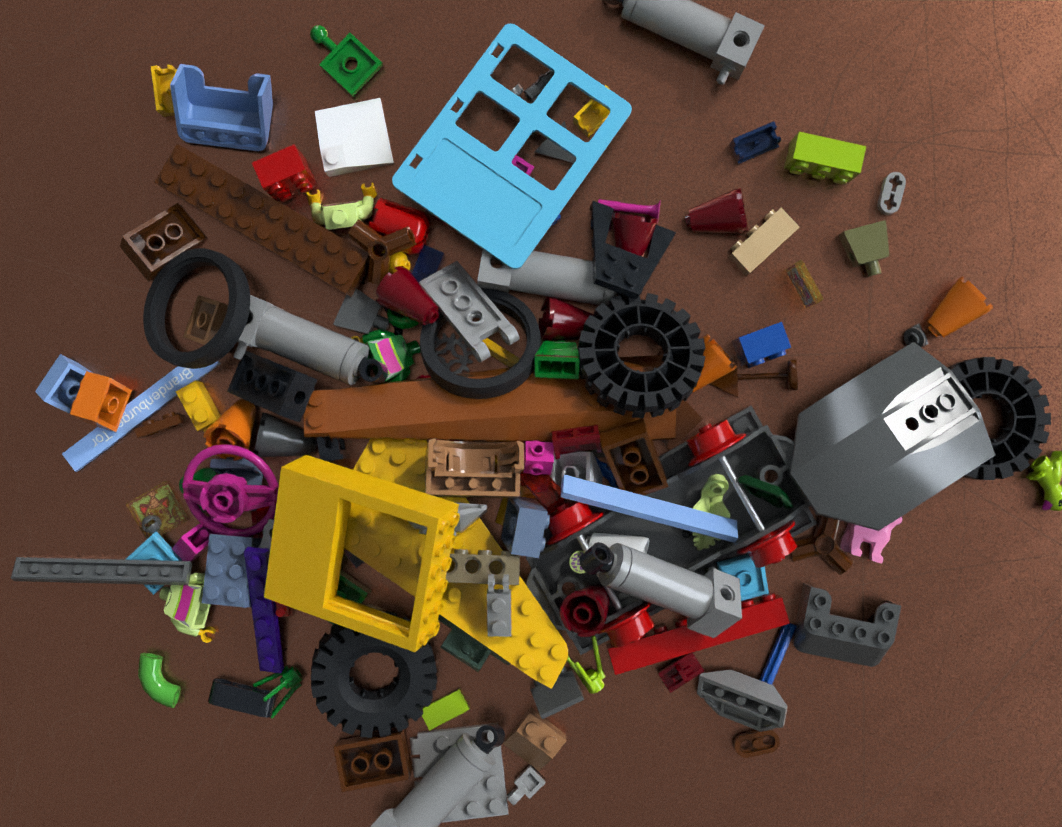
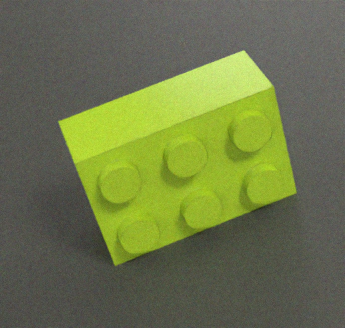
M798 132L789 143L784 168L790 169V172L793 174L802 175L803 173L812 174L811 177L815 179H825L826 177L834 179L833 182L847 184V182L852 181L861 173L866 146Z

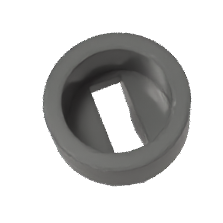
M156 515L146 516L141 524L142 529L147 533L159 531L162 525L160 518ZM154 520L155 523H153L147 528L146 525L150 521Z

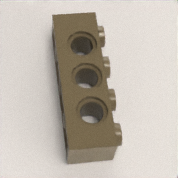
M454 549V554H450V558L455 562V569L450 573H446L448 583L488 584V574H492L489 570L490 564L493 561H500L503 565V570L497 575L494 574L495 584L502 585L503 574H509V585H519L520 556H515L509 551H501V555H492L490 550H478V555L468 554V550ZM476 560L478 562L479 569L476 573L471 574L466 570L468 561Z

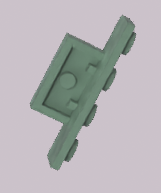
M439 615L438 620L452 629L440 648L477 672L480 671L490 654L506 665L511 664L452 622Z

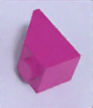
M210 515L208 517L213 522L225 527L221 522L214 521L212 519L213 516ZM199 523L184 534L172 550L182 561L192 562L208 549L209 535L216 533Z

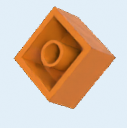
M86 371L84 378L80 382L76 399L72 403L70 415L93 426L117 432L132 390L110 377Z

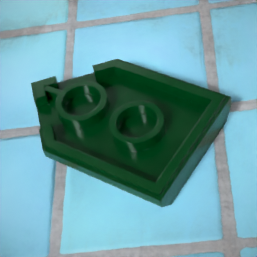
M748 475L739 477V483L757 498L763 496L765 501L777 508H781L783 504L786 509L793 508L794 505L791 499L778 486Z

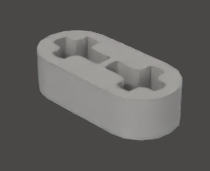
M899 172L890 173L883 180L877 207L880 213L884 215L895 213L901 205L906 180ZM896 178V182L899 183V185H897L894 188V190L891 191L893 184L889 181ZM890 196H892L891 204L894 205V207H891L888 210L887 205L884 204V202L888 201Z

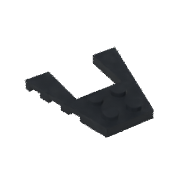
M593 201L590 205V210L592 211L590 222L591 229L593 230L591 242L594 250V257L592 258L593 283L637 299L676 232L656 225L649 242L646 258L606 243L614 208Z

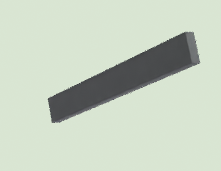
M16 557L11 579L13 581L188 586L192 563L190 561Z

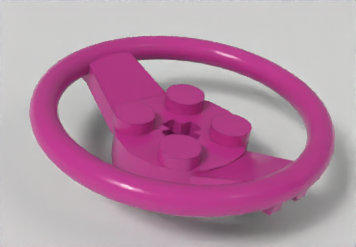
M215 445L199 452L188 464L183 478L184 499L194 517L212 532L219 535L250 537L263 531L268 520H274L278 482L270 467L255 453L235 445ZM217 454H233L253 463L262 472L268 485H247L245 478L228 473L215 475L209 482L193 480V476L197 467L205 459ZM198 505L202 507L203 511L207 510L213 516L212 519L221 523L233 522L245 511L269 506V510L265 517L256 525L245 529H231L210 520Z

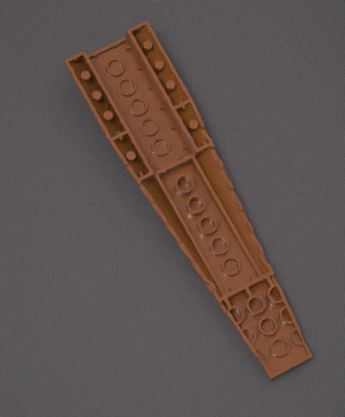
M663 355L619 357L627 367L635 371L639 370L640 372L652 371L655 367L658 368L664 363L662 361ZM512 367L457 375L472 379H485L500 375ZM534 369L529 378L516 389L504 395L487 399H471L452 394L440 387L431 377L332 390H316L311 394L304 413V436H329L330 438L353 439L392 438L394 440H404L405 438L427 440L436 438L444 441L463 439L464 441L487 440V442H496V440L552 442V431L598 424V430L601 433L641 418H632V411L626 410L624 416L614 413V405L609 404L606 408L597 402L598 395L596 393L590 395L584 387L586 380H581L580 375L579 379L535 377ZM665 409L663 415L651 417L650 412L645 413L643 419L652 441L675 439L676 409L671 412Z

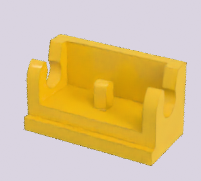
M157 65L151 66L156 111L163 117L175 116L170 83L177 69L172 65H167L166 69H161Z
M591 99L574 115L573 123L589 138L602 125L610 111L594 99Z

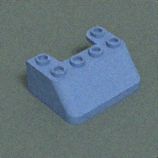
M186 64L179 65L170 83L177 133L182 140L188 143L251 151H262L265 149L269 138L273 108L270 75L253 74L248 80V91L205 86L204 74L198 67Z

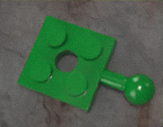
M316 25L310 31V37L315 43H322L331 51L319 64L320 67L352 97L383 66V63L351 33L336 45L328 37L325 27ZM347 61H357V67L354 70L346 69Z

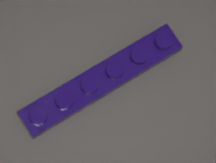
M247 547L244 550L259 669L265 672L281 673L284 669L278 616L276 615V602L264 598L270 550L267 548Z

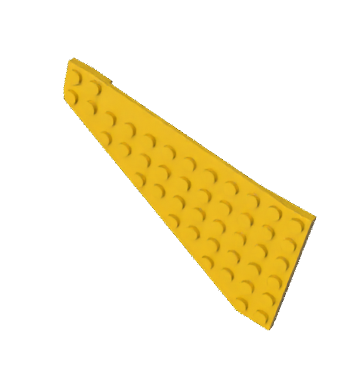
M392 438L370 439L353 470L425 493V460L428 442L426 440H416V438H405L404 440H394ZM439 497L451 502L469 503L464 497ZM351 502L344 548L415 597L426 535L419 534V530L414 529L407 520ZM479 518L464 532H456L455 544L450 554H454V549L468 550V554L478 555V550H490L492 555H501L502 549ZM453 560L447 573L455 569V562ZM476 560L468 561L466 570L471 574L476 573L479 569L478 562ZM493 561L489 566V570L492 574L497 575L502 572L503 565L500 561ZM519 576V585H509V589H511V637H488V584L448 583L442 595L444 606L440 615L529 677L552 689L567 661V644L522 578ZM495 584L494 589H503V586Z

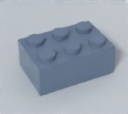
M521 496L518 499L508 498L500 539L511 554L539 558L540 552L544 551L545 538H543L544 529H547L549 526L550 515H547L548 512L536 499Z
M219 534L209 535L202 603L242 608L251 607L244 550L247 547L258 548L262 538Z

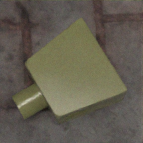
M885 220L850 229L839 234L841 243L853 267L865 265L868 277L882 273L878 261L889 257Z

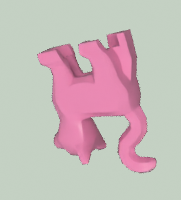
M902 517L879 531L848 523L845 532L841 536L839 547L845 552L850 551L852 555L860 557L862 555L861 543L863 541L870 543L869 559L882 564L883 557L881 556V551L890 540L891 530L896 525L901 524Z

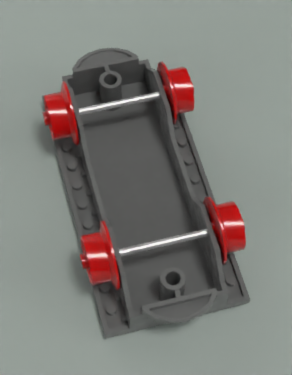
M752 405L713 426L709 423L699 428L700 433L660 455L659 459L665 471L669 487L644 495L693 509V506L701 499V490L708 478L715 474L723 475L729 484V488L723 496V502L730 512V519L737 520L738 539L735 543L714 539L716 543L714 546L709 545L710 548L697 550V547L694 546L696 542H693V538L696 536L684 538L682 536L684 529L577 501L572 504L566 502L556 508L557 512L550 516L549 526L547 529H544L543 538H545L544 551L540 552L539 558L526 556V560L531 567L527 579V587L556 629L566 630L580 655L593 649L591 637L577 636V633L574 631H569L561 621L560 607L566 596L570 593L594 584H601L599 572L594 575L586 572L580 574L574 572L569 565V558L572 553L578 550H582L585 553L590 548L586 542L587 536H592L593 533L647 537L649 538L647 554L704 576L708 573L709 567H715L718 570L717 562L745 554L750 555L756 568L772 563L776 564L797 548L793 537L817 524L808 508L810 507L809 503L789 475L794 441L788 437L773 435L768 425H762ZM768 470L770 477L766 481L764 478V474ZM748 475L778 486L791 499L794 505L793 508L786 509L784 504L781 508H777L765 501L763 496L761 498L753 496L739 483V477ZM571 582L574 586L571 590L567 591L562 588L563 584ZM603 586L610 598L605 625L595 634L597 644L600 645L610 639L613 646L617 648L640 640L655 625L651 616L665 608Z

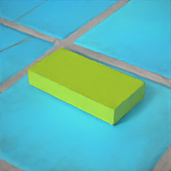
M459 688L430 703L429 707L424 706L422 717L430 731L468 711L470 708Z

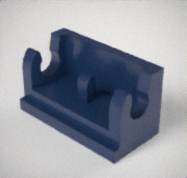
M775 121L732 139L729 146L738 165L779 147L778 144L781 142V137H777L775 133L777 128Z

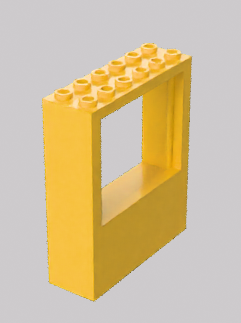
M309 455L294 460L281 467L264 598L416 652L423 645L425 646L429 639L436 636L440 628L438 618L444 606L442 595L448 584L446 573L452 562L450 551L456 540L454 529L460 518L458 513L459 504ZM351 502L427 527L411 622L337 596Z

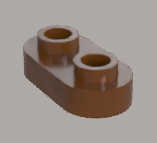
M755 730L739 734L734 740V749L739 756L750 758L776 751L779 747L780 739L773 730L762 732ZM766 736L770 737V741L768 743L763 742V739ZM743 741H748L749 743L746 748L741 747Z

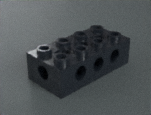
M245 351L227 392L277 415L300 423L310 396L314 391L317 379Z

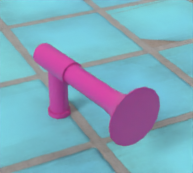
M599 199L598 203L614 208L613 211L646 214L658 219L661 200L659 203L650 206Z

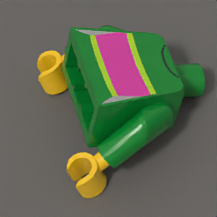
M378 329L369 332V334H363L362 337H351V339H358L359 342L368 345V358L378 360L386 365L388 377L383 383L406 380L410 374V366L414 364L412 356L420 353V346L416 340L406 343L402 335H395L390 331ZM374 366L372 370L374 372V375L376 376L378 373V367Z

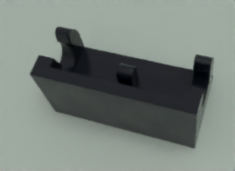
M316 437L321 460L330 462L350 458L349 454H347L343 438H339V441L337 438H333L332 442L330 437Z

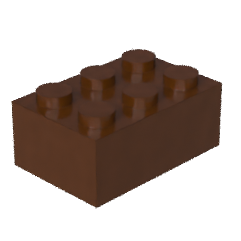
M643 418L599 433L603 452L619 489L647 495L669 487L665 471Z
M397 729L391 730V735L380 737L379 733H374L372 738L358 736L338 740L333 746L341 792L409 780L411 777L412 769L404 730L400 732Z

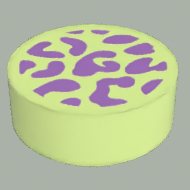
M582 550L575 551L569 558L571 569L580 574L585 573L579 561L580 556L584 553Z

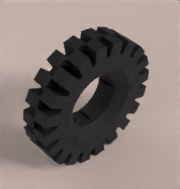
M647 293L645 300H640L639 295L637 299L627 296L626 300L623 301L619 295L611 298L608 306L604 303L598 306L594 311V316L589 315L584 323L583 331H581L578 345L579 375L581 380H586L584 387L589 394L593 395L596 393L598 395L597 402L606 408L609 404L614 405L613 412L623 416L626 410L632 411V418H644L646 412H650L651 417L663 415L665 409L671 412L678 408L681 401H686L692 394L704 367L705 356H703V353L705 351V344L703 338L698 339L701 331L697 323H688L691 315L683 308L676 312L674 310L675 302L666 298L663 304L657 303L658 295ZM632 335L648 336L654 339L663 349L662 361L664 363L658 368L655 367L652 371H635L627 367L624 361H621L617 353L620 348L619 343Z
M981 357L964 360L948 367L972 400L974 398H982V394L990 395L993 397V400H998L1003 405L1004 413L1007 416L1006 427L1003 428V433L997 439H990L995 456L966 474L965 478L995 480L997 478L1004 479L1014 476L1013 472H1021L1030 466L1028 463L1030 459H1037L1043 451L1039 448L1040 443L1047 442L1049 432L1044 431L1045 425H1051V413H1045L1044 407L1049 406L1047 396L1039 394L1038 390L1042 386L1036 378L1030 379L1028 377L1030 372L1022 366H1013L1014 362L1003 358ZM925 408L926 415L933 418L932 410Z
M386 611V612H385V613H388V614H390V615H393V616H396V617H397V613H393V612H389V611ZM406 617L402 618L404 620L411 622V620L407 619ZM334 624L331 626V633H325L320 639L319 648H315L312 658L311 690L313 698H316V706L321 714L327 713L328 722L335 727L339 723L342 724V731L353 735L355 730H360V737L372 738L373 731H379L380 737L391 735V728L395 726L399 732L409 727L408 720L410 718L416 722L424 714L423 706L429 707L433 699L432 690H436L437 668L431 644L427 642L425 646L423 645L416 652H412ZM382 653V655H387L394 660L395 668L398 667V673L396 677H393V682L388 687L381 688L378 691H367L354 684L353 677L349 676L350 668L354 667L355 661L363 655Z

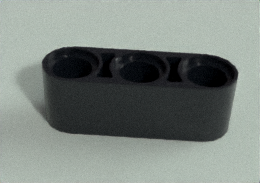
M215 678L212 682L208 703L268 718L272 716L277 693L267 701H263V697L270 690Z

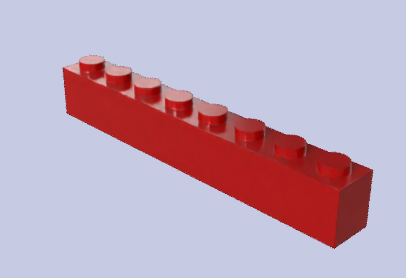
M769 593L761 596L762 599L753 602V599L742 601V619L715 638L688 629L687 618L675 621L676 625L670 627L666 625L654 627L653 632L644 634L640 640L634 643H628L617 648L612 643L606 645L614 673L618 675L790 624L783 598L775 595V593Z

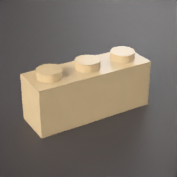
M782 207L777 212L772 209L763 218L766 222L761 227L756 224L746 233L749 236L748 239L744 242L739 240L730 248L733 252L728 257L746 276L800 228Z

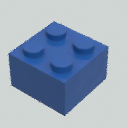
M782 322L731 341L740 366L747 364L748 368L764 363V358L767 356L769 360L786 355L785 350L791 348Z

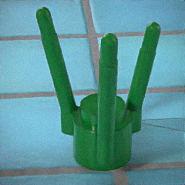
M294 665L290 668L286 666L281 673H274L253 683V687H257L282 676L280 678L281 684L263 697V701H267L284 687L286 689L291 687L289 692L276 706L270 718H274L293 693L302 686L301 681L304 678Z

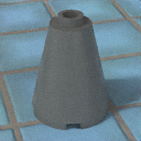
M262 412L254 449L256 455L259 457L310 456L311 452H315L317 439L305 437L304 429L271 414Z

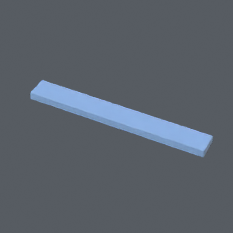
M564 475L562 478V498L733 543L738 539L737 520Z

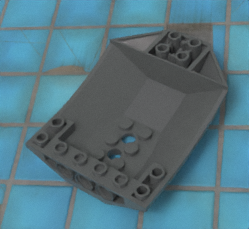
M913 342L798 414L789 475L817 515L879 531L995 456L980 409L954 373ZM925 408L932 410L933 418L926 415ZM906 419L915 421L917 425L916 430L907 428L905 424Z

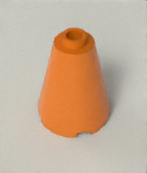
M963 276L957 279L928 320L930 326L927 329L936 338L939 335L942 338L948 336L993 309L991 303L986 306L983 301L987 298L970 281L963 283Z
M709 334L703 337L705 344L703 356H705V362L700 378L692 393L737 368V365L729 360L730 356L714 339L709 341Z
M244 399L237 400L206 429L204 433L206 447L228 444L249 450L257 411L255 405ZM233 454L216 455L222 459L232 457L234 458L233 461H237L243 458Z

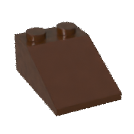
M176 203L123 235L120 248L149 282L158 275L170 260L185 251L194 249L206 237L183 208Z

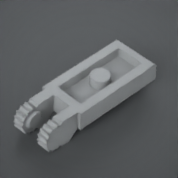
M488 574V637H511V589H509V574H503V589H494V574Z

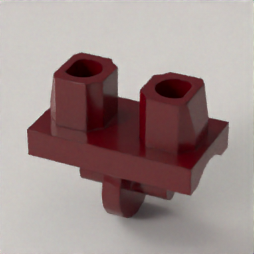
M692 652L659 671L658 675L671 693L703 673L704 669Z

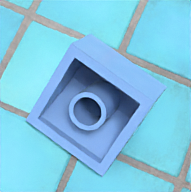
M60 354L35 392L44 402L70 414L72 403L76 399L80 388V382L84 378L86 371H91Z

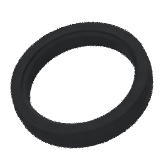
M205 248L185 251L170 260L154 279L144 305V331L152 350L160 358L175 366L191 369L207 367L223 358L239 340L249 315L250 289L243 270L224 254ZM202 266H216L223 273L228 285L229 303L225 319L216 335L207 344L194 351L179 352L170 343L165 329V311L170 295L178 282L192 270Z
M481 288L499 311L510 315L521 325L527 337L526 349L521 359L511 369L500 375L485 379H472L451 372L439 361L434 351L436 337L442 326L447 322L446 318L438 311L439 316L434 323L422 326L420 352L425 368L440 387L452 394L471 399H487L501 396L523 384L535 369V354L541 346V335L537 320L524 302L500 290Z

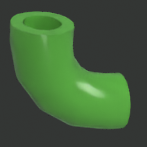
M141 653L138 677L143 690L153 701L166 707L174 708L178 702L181 687L168 682L163 677L161 671L162 656L152 653Z

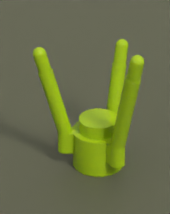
M595 635L591 636L598 671L590 669L585 672L579 662L574 663L569 656L567 658V662L591 694L603 689L605 684L602 679L606 677L602 669Z

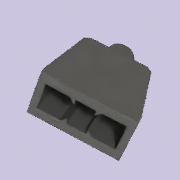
M356 289L352 297L345 296L333 325L345 330L369 334L374 328L387 331L390 322L388 318L381 316L383 307Z

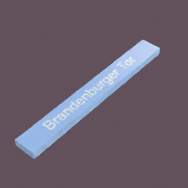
M217 361L212 365L197 369L177 366L127 404L117 432L97 427L63 452L62 455L73 470L78 472L178 396L175 391L195 380H200L221 363Z

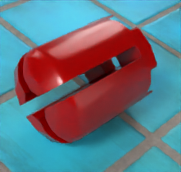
M380 198L374 207L378 210L374 215L373 221L369 222V227L381 236H385L408 226L415 236L416 245L402 252L417 254L422 250L428 239L431 224L429 216L424 211Z

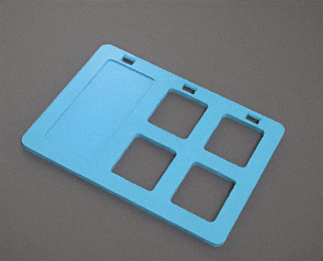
M506 24L392 178V183L395 189L511 269H519L631 114L632 107L629 102L517 25ZM499 45L504 50L496 58L491 54ZM512 46H517L554 72L553 77L532 104L527 103L490 76ZM568 84H572L610 111L608 117L589 142L582 141L546 114ZM477 93H482L520 120L498 151L491 150L455 124ZM459 100L461 103H463V105L459 109V111L455 113L450 109L453 107L456 101ZM535 131L576 159L555 190H549L512 164L514 157ZM416 155H418V157H420L422 161L417 166V168L414 169L409 165L416 157Z

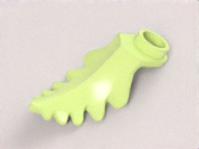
M715 474L708 478L701 490V499L693 506V509L730 518V512L723 502V496L728 490L729 484L723 475ZM693 532V536H696L693 538V542H696L694 546L697 547V550L710 548L709 545L714 546L716 544L714 539L721 540Z

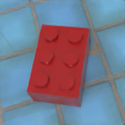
M295 144L252 162L262 188L276 201H288L293 197V194L298 192L306 193L317 184L307 159Z

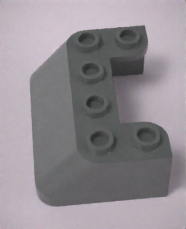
M803 583L795 621L796 629L792 636L793 646L802 653L869 667L878 665L894 643L901 605L886 600V603H882L877 607L873 623L829 614L832 602L830 594L824 589L815 588Z

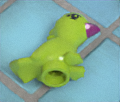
M1053 451L1049 459L1046 455H1043L1034 460L1031 464V468L1034 471L1030 472L1026 478L1034 481L1037 480L1043 487L1044 502L1042 510L1061 511L1062 484L1060 485L1059 483L1062 477V451Z

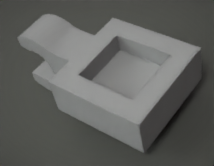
M529 765L514 780L517 787L507 795V799L513 806L524 795L530 799L546 781Z

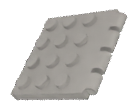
M498 722L418 732V737L409 738L411 755L420 754V757L412 758L414 777H422L423 779L464 733L476 738V733L480 727L490 724L498 725ZM491 730L487 734L490 742L494 740V734ZM501 745L490 752L495 759L494 766L441 823L509 815ZM420 779V780H415V781H414L415 786H416L422 779Z

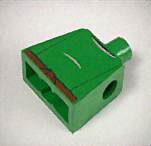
M564 340L544 341L535 354V377L579 379L577 344Z

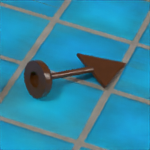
M736 355V356H734L733 358H731V359H729V360H730L732 363L734 362V363L737 365V355ZM788 360L787 372L737 374L736 368L734 371L710 384L737 398L738 380L788 378V388L790 390H798L797 360Z

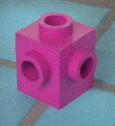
M538 440L526 441L523 473L551 475L554 463L553 443Z

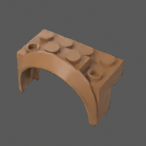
M436 438L429 440L425 460V493L436 497L518 499L520 497V473L524 470V443L521 441L436 440ZM447 455H448V471L446 470V457H447ZM495 455L497 456V471H496V472H495Z

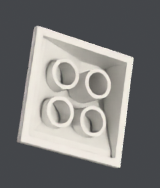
M381 98L315 111L320 152L324 171L328 177L394 164Z

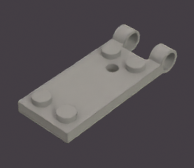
M458 261L419 282L439 307L441 314L471 349L472 354L479 363L491 357L488 347L482 341L499 331L502 339L508 346L520 339L515 327L509 323ZM473 318H479V319H480V320L477 321V322H473V321H472Z

